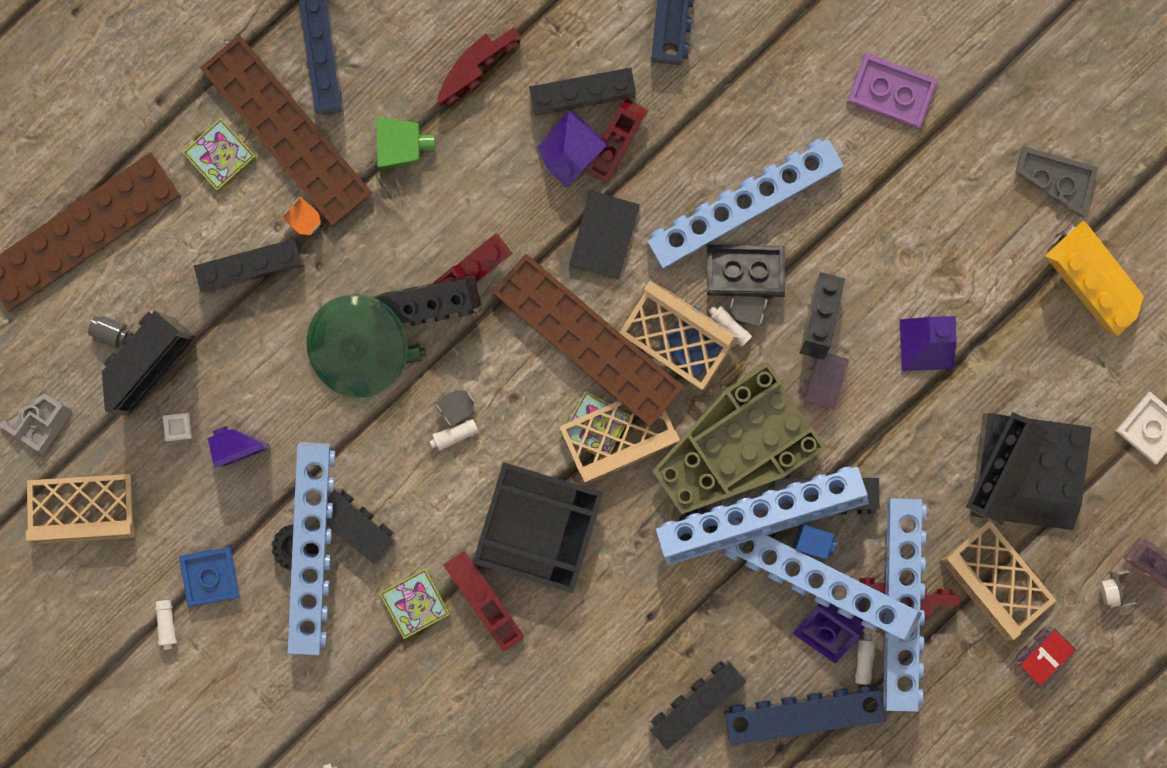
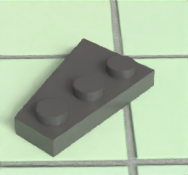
M1023 146L1015 173L1084 218L1099 167Z

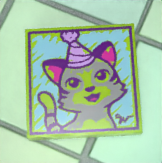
M221 118L182 152L217 191L222 189L256 158L251 150Z
M585 391L569 422L610 404ZM617 408L614 417L628 422L631 415ZM613 410L608 411V412H606L605 414H608V415L611 416L612 413H613ZM599 415L593 419L591 428L605 433L610 419ZM590 420L582 424L588 426ZM612 421L608 434L619 438L626 425ZM575 426L568 429L567 433L571 440L581 443L586 430ZM589 431L584 445L598 450L603 436ZM606 438L601 451L610 454L616 441ZM585 449L586 451H588V452H590V453H592V454H594V455L596 456L597 453H594V452H592V451H589V450ZM599 454V458H605V456Z
M426 568L380 592L404 639L450 615Z

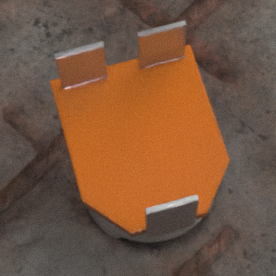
M301 196L297 198L281 217L300 235H312L321 225L319 213Z

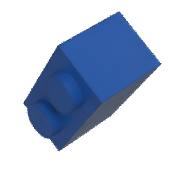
M802 524L798 526L792 548L827 559L828 554L833 555L837 540L833 539L834 534Z

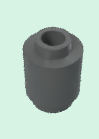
M95 316L90 322L88 335L92 336L95 341L117 349L129 334V331L126 330V324L105 316Z

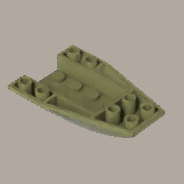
M766 362L726 389L652 471L680 513L684 514L783 478L825 450L826 447L786 392L781 380L769 362Z

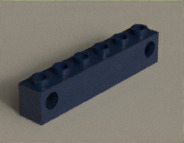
M299 0L315 112L318 116L344 112L328 0Z
M657 0L651 62L682 65L683 58L688 59L689 43L684 42L685 33L691 32L692 18L687 17L688 7L693 8L694 0ZM666 44H674L677 47L678 53L677 55L663 54V47Z
M871 684L859 686V691L848 692V688L833 690V695L823 696L822 692L807 694V699L797 700L796 696L781 698V703L771 704L770 700L755 702L756 707L745 708V704L729 706L730 711H724L730 745L885 722L881 690L874 688V685ZM868 697L874 698L876 709L864 711L862 707L863 701ZM738 717L745 718L748 721V728L735 731L733 728L734 720Z

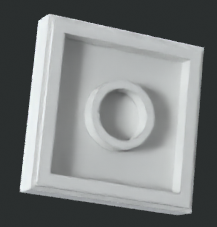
M1148 392L1115 432L1154 465H1157L1167 453V405L1154 394Z

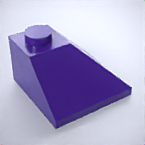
M570 109L540 143L538 149L548 171L568 188L582 176L608 144Z
M956 316L899 319L901 371L954 369L957 343Z
M227 426L212 431L214 436L208 438L215 467H225L271 449L269 443L237 429L228 430Z
M818 603L795 629L793 634L836 664L861 636L865 626L861 625L863 619L855 615L852 619H849L838 613L839 607L830 603L829 607Z

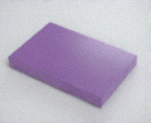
M865 53L847 103L920 129L938 80Z

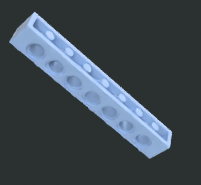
M820 138L807 145L808 150L802 154H799L798 151L784 158L786 163L779 167L776 164L769 166L762 171L763 176L754 180L752 176L739 184L741 188L732 193L729 189L718 195L717 199L719 201L709 205L706 202L695 208L696 214L687 218L686 215H683L672 222L673 227L664 231L662 227L649 235L651 239L647 241V245L661 269L669 267L842 169L844 165L830 140L827 139L823 142ZM805 159H815L818 163V168L814 171L808 170L804 165ZM784 171L793 172L795 182L790 184L784 182L782 173ZM763 183L770 184L773 188V194L763 196L759 191V186ZM740 196L748 197L751 202L750 207L741 209L737 205V198ZM717 209L726 210L728 219L724 222L717 221L714 217V211ZM696 221L704 223L706 231L701 235L695 234L691 229V225ZM673 234H679L683 238V245L680 247L671 246L669 237Z
M299 442L297 445L288 654L319 655L321 647L326 648L327 632H322V622H327L328 606H323V598L329 594V580H324L325 570H330V555L326 554V544L331 545L332 529H327V518L332 519L333 503H328L329 492L333 493L334 477H329L330 466H335V451H331L330 443ZM311 465H319L323 470V474L319 477H314L309 473V467ZM317 491L320 493L322 500L318 503H313L308 499L307 493ZM316 517L320 521V526L312 529L306 524V519ZM314 543L318 546L319 552L317 554H309L305 550V545ZM313 569L317 572L318 577L315 580H308L304 576V571ZM305 595H312L317 603L313 606H308L303 602L302 598ZM311 621L314 623L315 629L313 631H305L301 623Z
M844 467L832 475H818L806 483H792L786 489L780 491L769 490L754 499L743 498L737 501L736 504L728 507L717 506L711 512L702 515L695 513L679 522H666L661 527L656 528L668 566L869 504L868 495L858 467ZM835 487L844 489L840 494L830 492ZM809 495H816L819 497L814 502H808L805 500L806 497ZM786 502L793 504V507L788 510L780 508ZM760 510H765L768 512V514L762 518L755 516V514ZM734 518H741L743 520L741 524L736 526L730 524ZM709 526L718 527L713 533L705 532V529ZM683 534H692L691 539L688 541L680 540Z
M887 498L885 595L897 601H900L903 597H909L912 601L911 608L921 612L922 615L908 642L901 639L897 643L885 637L883 708L886 711H918V705L923 704V690L919 689V679H923L924 666L923 663H919V652L924 651V637L920 636V626H924L925 614L924 610H920V599L925 598V584L921 583V573H925L926 561L925 557H921V546L925 547L926 531H922V520H926L927 509L926 504H922V499ZM908 517L913 521V528L910 532L905 533L902 531L900 523L904 518ZM904 544H909L913 549V553L908 559H904L900 555V548ZM905 570L910 571L912 574V581L908 585H902L899 580L900 574ZM892 610L885 611V624L893 622L895 616ZM902 650H908L911 654V659L906 664H900L898 661V654ZM904 676L909 677V688L899 690L897 686L898 680Z
M732 519L730 524L736 526L741 524V522ZM767 535L753 539L754 549L747 554L743 550L745 542L723 548V555L735 561L738 556L747 560L745 566L757 572L761 568L770 572L768 577L780 584L784 580L792 583L791 589L804 596L807 591L816 595L814 601L826 607H829L830 603L839 607L838 613L849 619H852L854 615L863 619L861 625L873 631H876L877 627L887 631L885 637L897 643L901 639L909 641L922 615L921 612ZM770 552H776V562L768 565L766 563V556ZM798 563L800 565V572L797 576L791 577L789 568L792 564ZM816 575H822L824 579L823 585L817 589L813 588L812 579ZM844 586L847 589V595L843 600H837L835 592L839 587ZM864 598H868L871 602L870 609L866 612H860L858 608L859 602ZM887 610H892L895 616L890 624H884L882 621V615Z

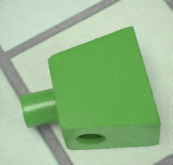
M377 117V167L379 170L420 163V151L435 150V135H420L419 123Z

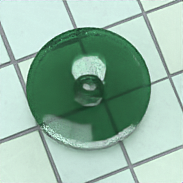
M346 294L327 302L316 312L308 328L307 352L315 373L330 389L348 397L365 398L379 394L389 388L401 375L407 359V339L400 320L383 302L368 295Z

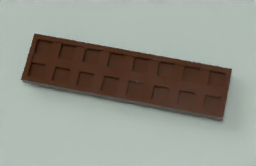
M240 35L200 67L332 226L336 225L373 194Z
M148 153L0 254V300L7 311H12L181 196L153 153Z
M526 253L492 291L496 298L649 428L683 390L684 387Z

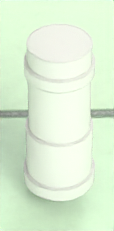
M713 306L708 311L711 314L710 318L740 338L737 342L740 347L752 337L747 330L734 320L724 307L720 306L717 309Z
M473 419L466 420L457 426L432 434L434 439L430 443L432 448L438 447L439 451H442L444 448L456 444V442L470 436H475L479 431Z
M171 600L156 601L158 645H164V650L172 649V644L177 643L173 624Z
M864 634V639H858L855 683L871 685L877 641L872 640V635Z

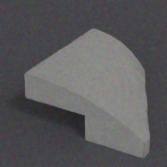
M44 393L35 399L33 404L18 410L20 414L10 421L3 420L0 423V427L39 453L44 454L72 414V411Z

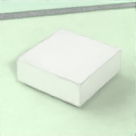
M190 413L163 416L166 442L192 439Z

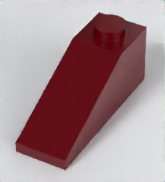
M626 98L619 106L602 138L608 144L607 147L586 171L608 183L649 110Z

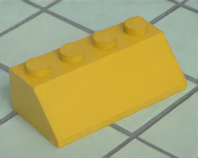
M1082 221L1050 250L1045 257L1105 331L1119 336L1137 319L1144 295L1088 224Z

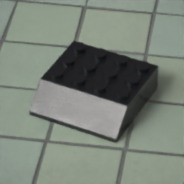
M155 310L152 314L150 312L145 314L139 322L141 327L136 333L133 334L131 332L121 343L124 347L118 354H111L104 362L106 368L102 371L105 411L110 414L129 416L193 342L196 336L172 316Z
M983 413L973 491L1010 418L1008 415ZM1031 419L1049 431L1004 521L1073 530L1082 506L1092 427ZM970 510L969 516L984 518Z
M503 462L473 563L573 593L604 492Z

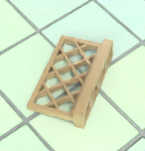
M649 281L644 288L646 290L619 333L700 389L705 390L732 346L735 347L740 338L657 282ZM649 298L657 303L659 314L646 316L644 306ZM662 307L668 310V312L663 313ZM674 314L678 317L680 328L667 330L664 316ZM659 317L662 332L649 335L647 320ZM642 321L645 336L634 337L628 333L633 323ZM683 321L689 324L690 326L684 327ZM695 328L699 331L701 342L688 345L685 330ZM680 331L683 346L670 349L668 334ZM663 335L666 350L656 352L652 349L650 338ZM704 335L710 338L711 340L705 341ZM646 339V344H644L640 340ZM716 342L723 347L718 357L708 358L706 344ZM702 346L704 360L691 363L688 348ZM684 349L687 364L677 366L673 363L671 352ZM665 353H666V354H667V358H665V357L662 356L661 354H665ZM705 363L707 374L701 382L694 377L692 366ZM686 367H687V368H688V373H687L686 371H684L682 368H686Z
M619 401L560 426L559 429L580 473L583 484H589L675 446L680 439L671 424L666 410L658 419L664 421L668 430L660 434L649 431L648 426L644 429L631 424L634 417L633 413L629 422L615 418L614 415L617 408L623 406ZM613 410V413H612L611 416L608 415V414H605L606 412ZM599 415L610 419L605 433L591 428L593 419ZM590 420L588 426L582 424ZM612 421L627 426L622 439L608 434ZM575 426L585 429L582 442L579 443L571 440L567 430ZM630 427L644 432L641 442L632 444L625 441ZM589 431L603 436L598 450L584 445ZM647 434L653 436L645 440ZM606 438L620 443L616 453L610 455L601 451ZM623 444L630 446L628 448L621 450ZM573 445L579 446L577 453ZM582 448L597 453L594 462L584 467L579 459ZM599 454L605 456V458L597 461Z
M121 474L27 480L28 530H26V541L30 544L135 538L132 475ZM116 481H126V491L117 498L109 488ZM101 482L109 483L106 486H104ZM90 483H98L103 489L92 500L83 490ZM71 484L77 491L65 501L57 492L64 485ZM51 485H57L54 489L50 487ZM35 486H45L51 491L41 503L34 498ZM108 492L116 501L105 512L96 502ZM80 493L90 501L81 513L70 505ZM55 495L64 505L53 515L44 506ZM125 497H126V505L122 502V501L125 499ZM34 502L38 505L35 510H34ZM121 504L126 509L127 520L115 521L110 514ZM95 506L103 515L97 522L90 523L83 516ZM69 507L77 517L70 524H63L57 518ZM41 509L52 517L44 526H35V516ZM106 518L111 520L109 522H103ZM54 521H56L59 525H52V524H53Z
M990 520L955 550L940 560L1005 641L1015 640L1021 634V631L1056 602V599ZM987 529L994 536V547L981 545L982 534ZM966 547L976 548L975 563L966 562L960 555ZM981 549L994 550L993 565L980 564ZM998 551L1008 552L1011 556L1010 567L998 566ZM979 567L992 568L991 583L981 581L979 578ZM997 569L1010 570L1009 585L996 584ZM1015 571H1021L1026 574L1027 587L1014 586ZM996 587L1009 589L1008 603H999L995 598ZM1014 589L1027 590L1026 605L1013 604ZM1032 591L1040 592L1047 601L1040 607L1031 606ZM1013 608L1025 609V620L1019 625L1012 618ZM1031 609L1035 610V611L1030 615V610H1031Z

